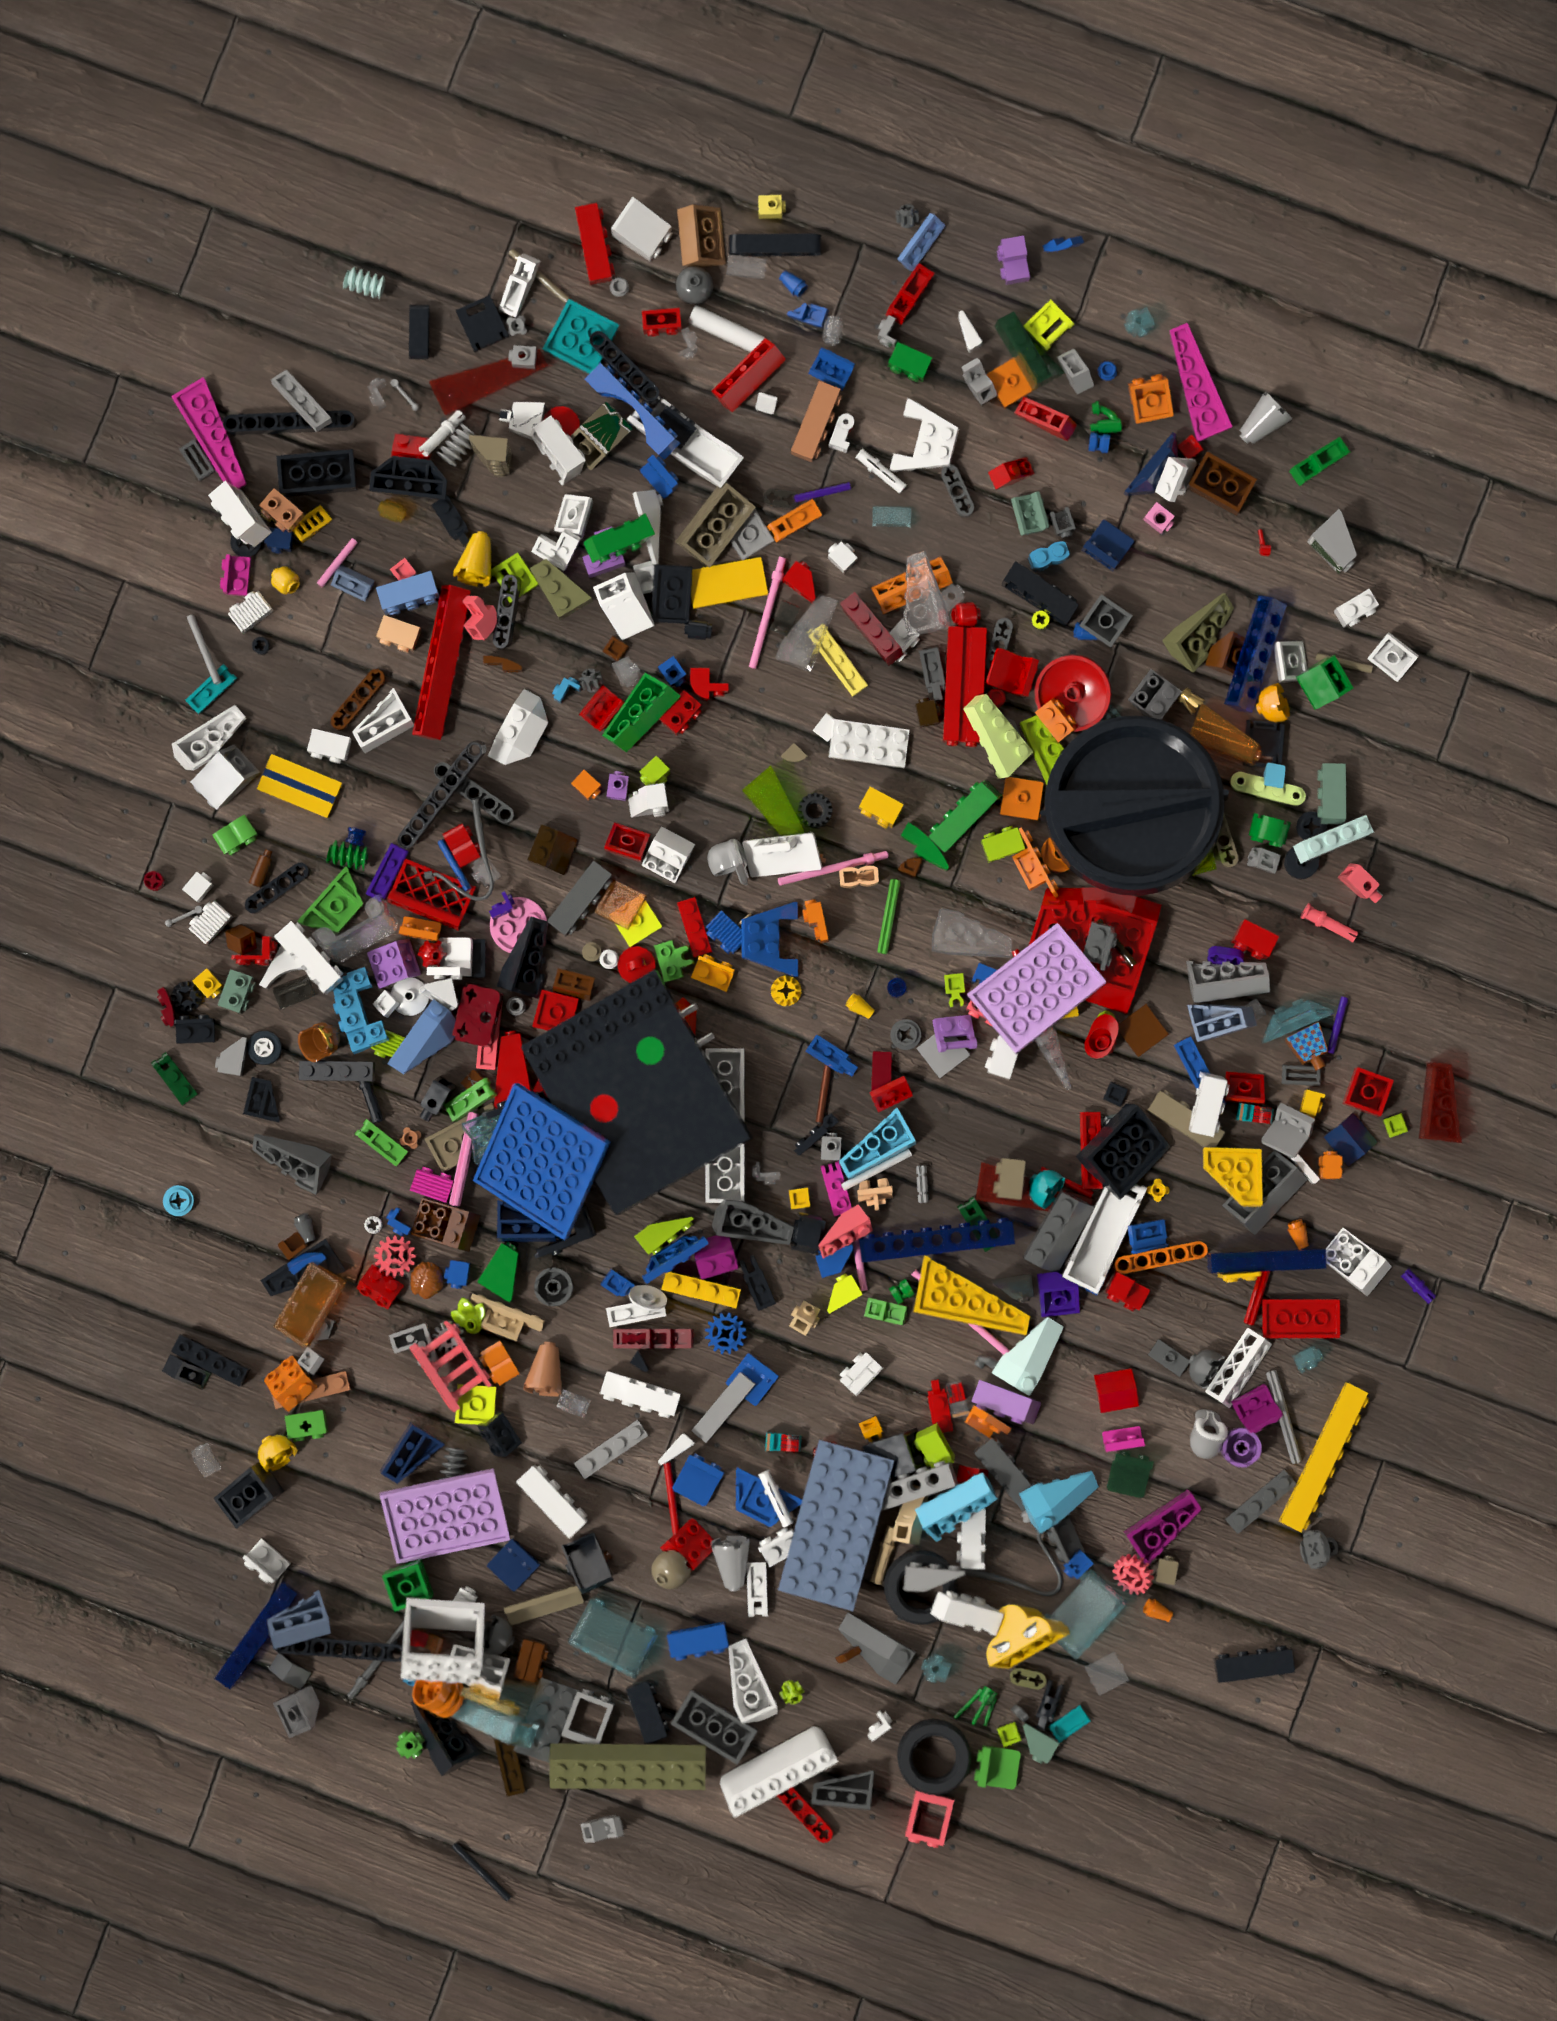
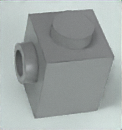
M826 1133V1136H822L821 1160L840 1161L841 1137H837V1133Z

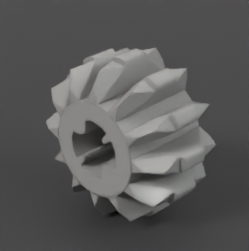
M444 1322L441 1323L442 1329L439 1327L435 1328V1331L439 1334H433V1338H438L448 1331ZM452 1338L451 1343L447 1340L441 1344L438 1351H442L445 1347L446 1354L450 1351V1348L452 1350L458 1344Z

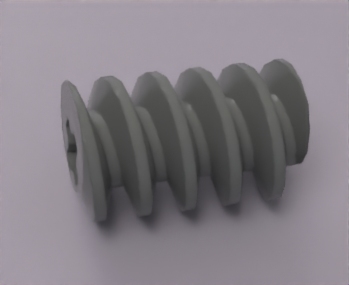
M451 1447L445 1448L450 1453L443 1456L448 1460V1462L442 1463L446 1470L440 1471L445 1477L438 1480L465 1474L461 1467H466L467 1464L462 1460L468 1459L464 1452L469 1451Z

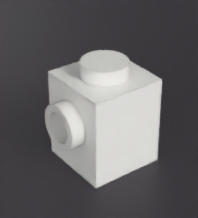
M842 542L838 545L835 543L828 550V559L843 574L857 561L858 557L853 553L855 550L848 543L845 545Z
M196 872L182 890L200 903L214 885L210 883L212 878L207 874Z

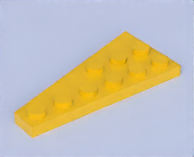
M924 1255L914 1313L1027 1335L1029 1315Z

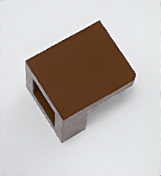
M237 925L225 931L228 949L244 955L257 948L255 931L243 925Z
M298 1232L277 1244L288 1260H292L309 1247Z

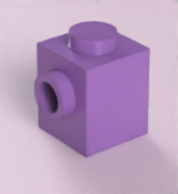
M614 771V774L609 775L608 799L626 801L629 776H625L626 773Z

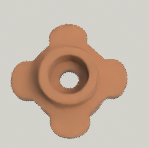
M409 1127L404 1128L400 1144L416 1149L418 1147V1139L421 1138V1132L412 1131Z

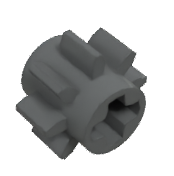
M905 204L900 206V210H896V223H900L901 227L911 228L915 225V222H919L918 209L914 210L913 205Z
M592 668L583 671L582 677L579 678L582 689H587L588 692L598 691L601 687L600 684L604 683L600 671L596 672Z

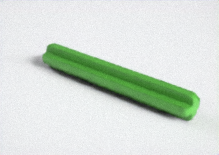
M897 879L890 880L877 950L880 954L888 953L900 887V880Z

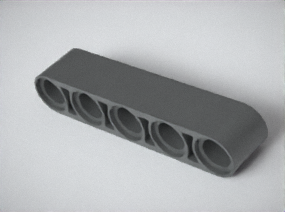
M440 762L434 767V774L438 780L442 779L438 775V770L441 767H446L449 770L451 767L445 762ZM450 775L449 780L454 784L456 776ZM466 778L463 785L456 791L470 802L472 800H479L480 809L500 823L508 825L514 821V811L508 805L469 778ZM472 789L479 790L477 798L469 796V792ZM489 799L495 801V806L492 809L485 807V803ZM505 810L511 812L508 820L501 819V813Z

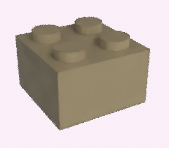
M1002 1158L1000 1162L996 1163L995 1174H999L998 1181L994 1182L993 1193L997 1194L996 1198L1021 1200L1025 1161Z

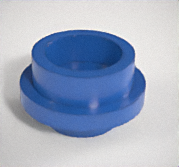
M1109 361L1101 363L1098 368L1099 377L1105 381L1112 380L1117 374L1115 364Z

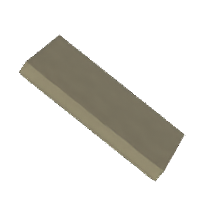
M493 1103L475 1111V1113L479 1114V1120L471 1158L486 1150L497 1125L499 1115L487 1119L486 1116L483 1117L481 1114L494 1109ZM468 1116L425 1138L442 1173L458 1164Z

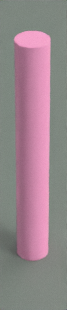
M352 538L318 580L317 584L323 588L357 545V541Z
M857 1239L852 1242L860 1291L868 1290L860 1240Z

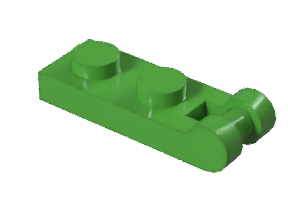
M489 1078L480 1080L444 1105L452 1122H457L469 1112L497 1095L490 1086ZM482 1088H483V1090H484V1092H485L483 1095H481V1093H480V1091H479V1090H481Z
M366 1119L363 1122V1127L360 1130L358 1129L355 1135L397 1167L408 1151ZM371 1129L374 1134L369 1138L366 1134Z

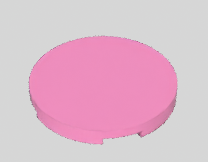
M514 897L513 911L495 920L492 917L490 919V931L493 940L502 950L511 953L530 917L547 921L542 908L528 898Z

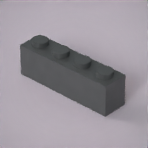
M593 861L547 922L564 936L572 935L578 927L576 925L578 920H583L589 913L588 907L591 904L595 905L601 897L599 893L602 889H607L613 882L611 880L612 874Z

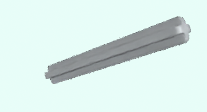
M1272 1370L1267 1372L1266 1375L1273 1400L1283 1413V1417L1279 1421L1291 1463L1297 1464L1302 1462L1277 1371Z

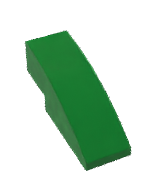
M1338 437L1295 465L1289 472L1300 487L1348 455L1350 451L1343 440Z
M908 822L900 837L916 846L914 854L947 872L949 866L938 847L920 829Z

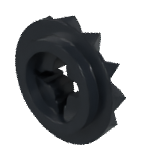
M232 534L230 545L238 556H254L260 550L261 542L255 547L250 545L249 549L245 545L241 546L243 541L240 538L236 539Z
M1306 812L1297 820L1296 829L1298 836L1303 840H1307L1326 832L1327 824H1321V818H1318L1317 812ZM1310 819H1312L1313 825L1319 826V828L1313 830L1312 835L1309 829L1303 828L1309 825Z
M180 982L172 991V1003L183 1012L193 1011L201 1004L202 992L193 982ZM191 990L189 996L191 997L193 1002L191 1000H185L184 1002V997L180 992L187 993Z

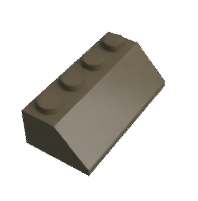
M469 435L474 453L490 473H494L496 477L510 475L512 450L507 438Z
M724 483L721 488L717 486L675 543L691 556L710 567L756 507L728 483Z

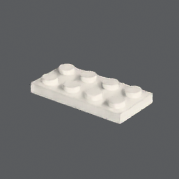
M834 719L829 758L905 768L909 730Z

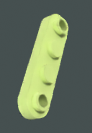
M1237 772L1230 779V785L1235 791L1291 806L1301 805L1306 797L1304 790L1298 786L1284 783L1283 788L1264 785L1263 777L1244 772ZM1238 778H1242L1244 780V783L1242 785L1237 783ZM1293 793H1298L1299 799H1294Z

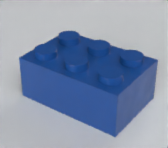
M725 1621L667 1633L670 1655L676 1661L687 1659V1655L694 1654L695 1657L705 1656L707 1651L712 1650L714 1654L725 1652V1648L729 1647Z

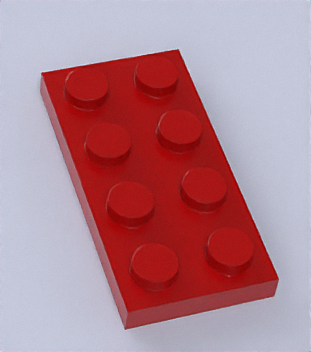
M1340 1299L1262 1300V1337L1340 1338Z

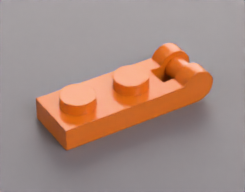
M811 499L767 525L769 531H772L775 536L774 540L778 543L822 517V514L814 500ZM782 524L786 529L783 532H781L778 528Z

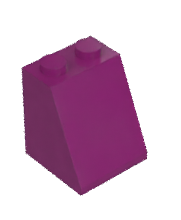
M717 1235L708 1237L706 1240L709 1244L694 1253L701 1279L739 1269L730 1237Z

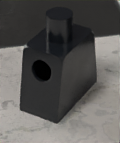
M441 1076L434 1079L420 1104L424 1108L420 1117L430 1122L434 1114L438 1115L444 1108L456 1085ZM432 1099L436 1101V1105L433 1104Z

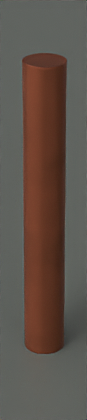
M824 1065L816 1115V1122L823 1123L831 1068L827 1065Z

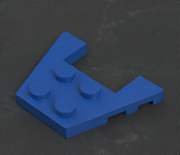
M792 902L742 919V958L773 968L778 972L786 973L791 977H798V959L779 958V919H798V902Z

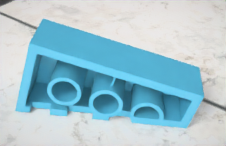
M898 1108L839 1161L848 1180L916 1145V1140Z
M981 1473L974 1475L963 1484L956 1485L952 1490L939 1494L937 1498L930 1502L921 1504L915 1511L923 1529L938 1542L942 1539L941 1535L946 1531L951 1533L955 1530L954 1526L957 1523L966 1522L970 1519L971 1513L980 1512L997 1500V1497L989 1479Z

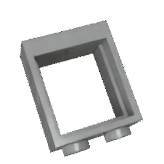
M585 1688L582 1691L578 1690L561 1736L583 1744H599L614 1703L611 1702L612 1699L601 1695L600 1698L593 1695V1691ZM580 1698L607 1708L596 1738L569 1728Z

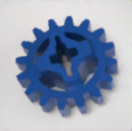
M720 1313L719 1319L713 1316L714 1322L708 1321L711 1327L710 1329H705L706 1332H709L705 1339L711 1340L708 1346L714 1345L713 1351L719 1348L721 1349V1354L724 1353V1350L731 1354L732 1348L738 1351L737 1345L743 1346L740 1340L746 1338L745 1335H742L746 1328L740 1327L743 1321L737 1322L738 1316L732 1319L730 1313L727 1314V1317ZM727 1320L733 1322L734 1324L731 1326H725L722 1323V1321ZM716 1325L718 1334L713 1338V1329ZM723 1328L725 1330H730L731 1328H734L729 1333L730 1338L727 1339L726 1337H721L720 1339H718V1337H720V1335L722 1334L721 1330ZM738 1329L739 1336L735 1342L733 1333ZM720 1341H725L730 1346L724 1347L720 1346L717 1343H719Z

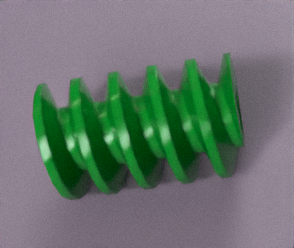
M335 840L329 847L326 862L329 863L332 859L333 864L336 865L340 860L341 866H344L347 862L348 868H352L355 864L356 870H359L362 866L363 871H365L368 850L365 847L363 851H360V845H357L356 849L353 850L352 843H350L348 848H345V842L338 846V842Z

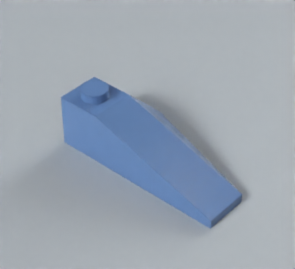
M433 999L388 1064L402 1074H405L421 1064L426 1058L436 1054L443 1047L450 1045L455 1039L453 1029L456 1022L450 1010Z

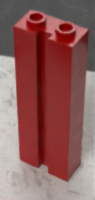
M948 626L943 742L947 743V746H958V743H966V747H977V744H981L977 731H974L964 708L975 696L984 695L987 628Z

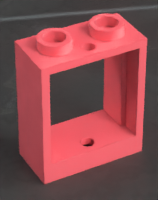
M915 1790L905 1837L909 1838L908 1841L920 1843V1840L928 1842V1846L938 1848L939 1845L943 1846L954 1798L943 1795L923 1794ZM919 1800L947 1806L940 1838L912 1832Z

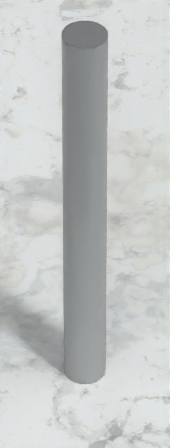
M193 614L187 616L188 622L214 685L220 684L221 679Z

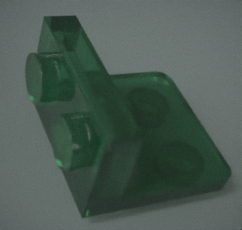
M1120 1450L1119 1453L1114 1452L1107 1490L1143 1498L1150 1469L1153 1468L1154 1462L1149 1461L1150 1457L1139 1454L1137 1458L1132 1457L1131 1452Z

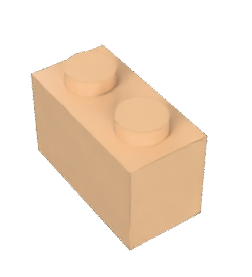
M384 615L376 637L380 640L379 643L386 646L396 645L398 650L408 653L409 650L414 651L421 629L420 627Z

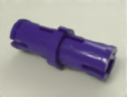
M1410 1268L1401 1275L1413 1288L1412 1291L1414 1293L1417 1292L1427 1304L1437 1296L1425 1285V1281L1420 1280Z

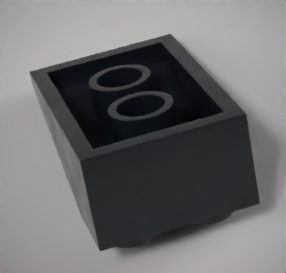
M258 1462L248 1468L213 1499L237 1529L273 1502L285 1490L269 1469L266 1472L261 1463Z

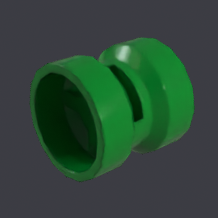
M906 1279L900 1281L899 1285H893L889 1288L898 1305L905 1298H911L915 1295Z

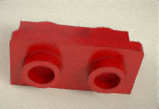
M904 1076L869 1092L878 1112L913 1096Z

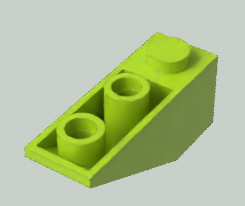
M688 1217L650 1224L634 1237L648 1255L651 1253L655 1255L663 1249L661 1246L666 1241L671 1243L678 1237L677 1232L681 1229L684 1232L693 1225L691 1221L694 1218Z

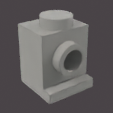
M514 345L513 350H509L508 361H512V367L535 369L537 348L536 346ZM520 353L526 354L524 358H519Z

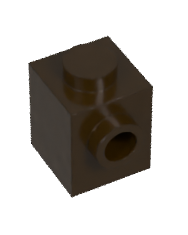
M930 698L918 700L919 703L915 704L919 728L938 725V716L941 715L939 704L935 705V701H930Z

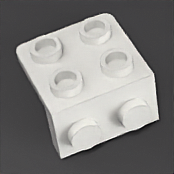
M1168 457L1155 492L1169 502H1175L1177 495H1183L1186 492L1197 462L1194 459Z
M439 938V941L442 942L441 947L444 952H447V956H443L440 961V967H427V975H433L434 979L446 980V976H451L453 980H462V976H472L473 940L471 938Z

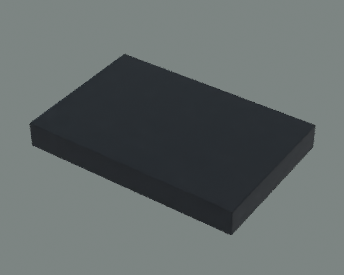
M654 564L651 604L653 622L689 623L692 566Z

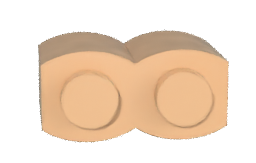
M864 866L860 869L853 867L844 868L839 871L840 886L843 888H854L858 885L865 887L874 886L879 882L878 868L875 866Z

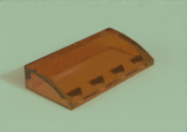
M310 1262L273 1327L301 1347H309L347 1282L327 1269Z

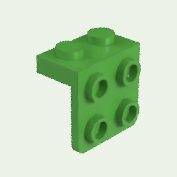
M982 1745V1750H978L977 1761L980 1762L979 1769L975 1770L974 1781H977V1785L980 1787H986L987 1785L1014 1789L1018 1775L1020 1752L1018 1750Z

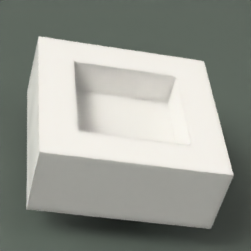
M386 990L373 1003L377 1010L387 1018L400 1004Z

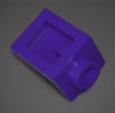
M505 891L502 892L506 903L502 904L500 902L492 906V910L489 913L493 920L514 910L512 905L515 902L511 894L507 895Z

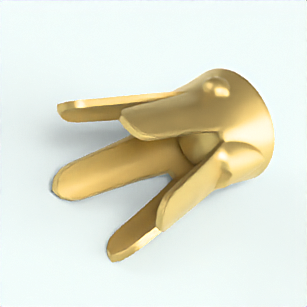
M1188 687L1177 698L1180 702L1184 703L1191 715L1196 712L1194 707L1197 708L1199 705H1203L1202 701H1205L1193 694Z

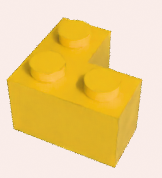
M869 787L859 805V809L862 810L860 813L868 818L874 816L878 822L877 824L887 829L894 826L904 804Z

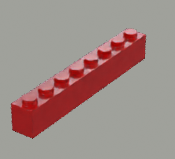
M442 585L412 735L431 740H441L444 734V722L448 714L447 707L452 695L451 687L456 674L455 667L459 659V647L463 639V625L467 620V607L463 600L466 596H470V590L453 585Z

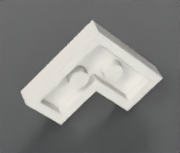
M567 529L562 531L557 543L541 534L531 552L543 559H547L553 565L565 571L581 538Z

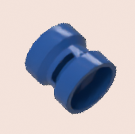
M1091 432L1088 451L1095 452L1098 450L1101 453L1107 454L1110 435H1098Z

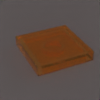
M613 879L597 906L595 914L629 930L647 897Z

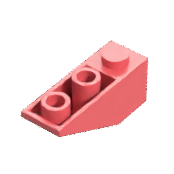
M859 1204L842 1213L821 1241L819 1248L822 1258L834 1254L841 1248L850 1245L852 1242L873 1231L870 1219Z

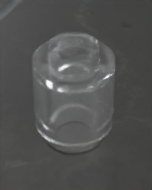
M836 316L827 317L822 335V340L825 341V344L836 346L837 343L841 342L844 325L841 318Z

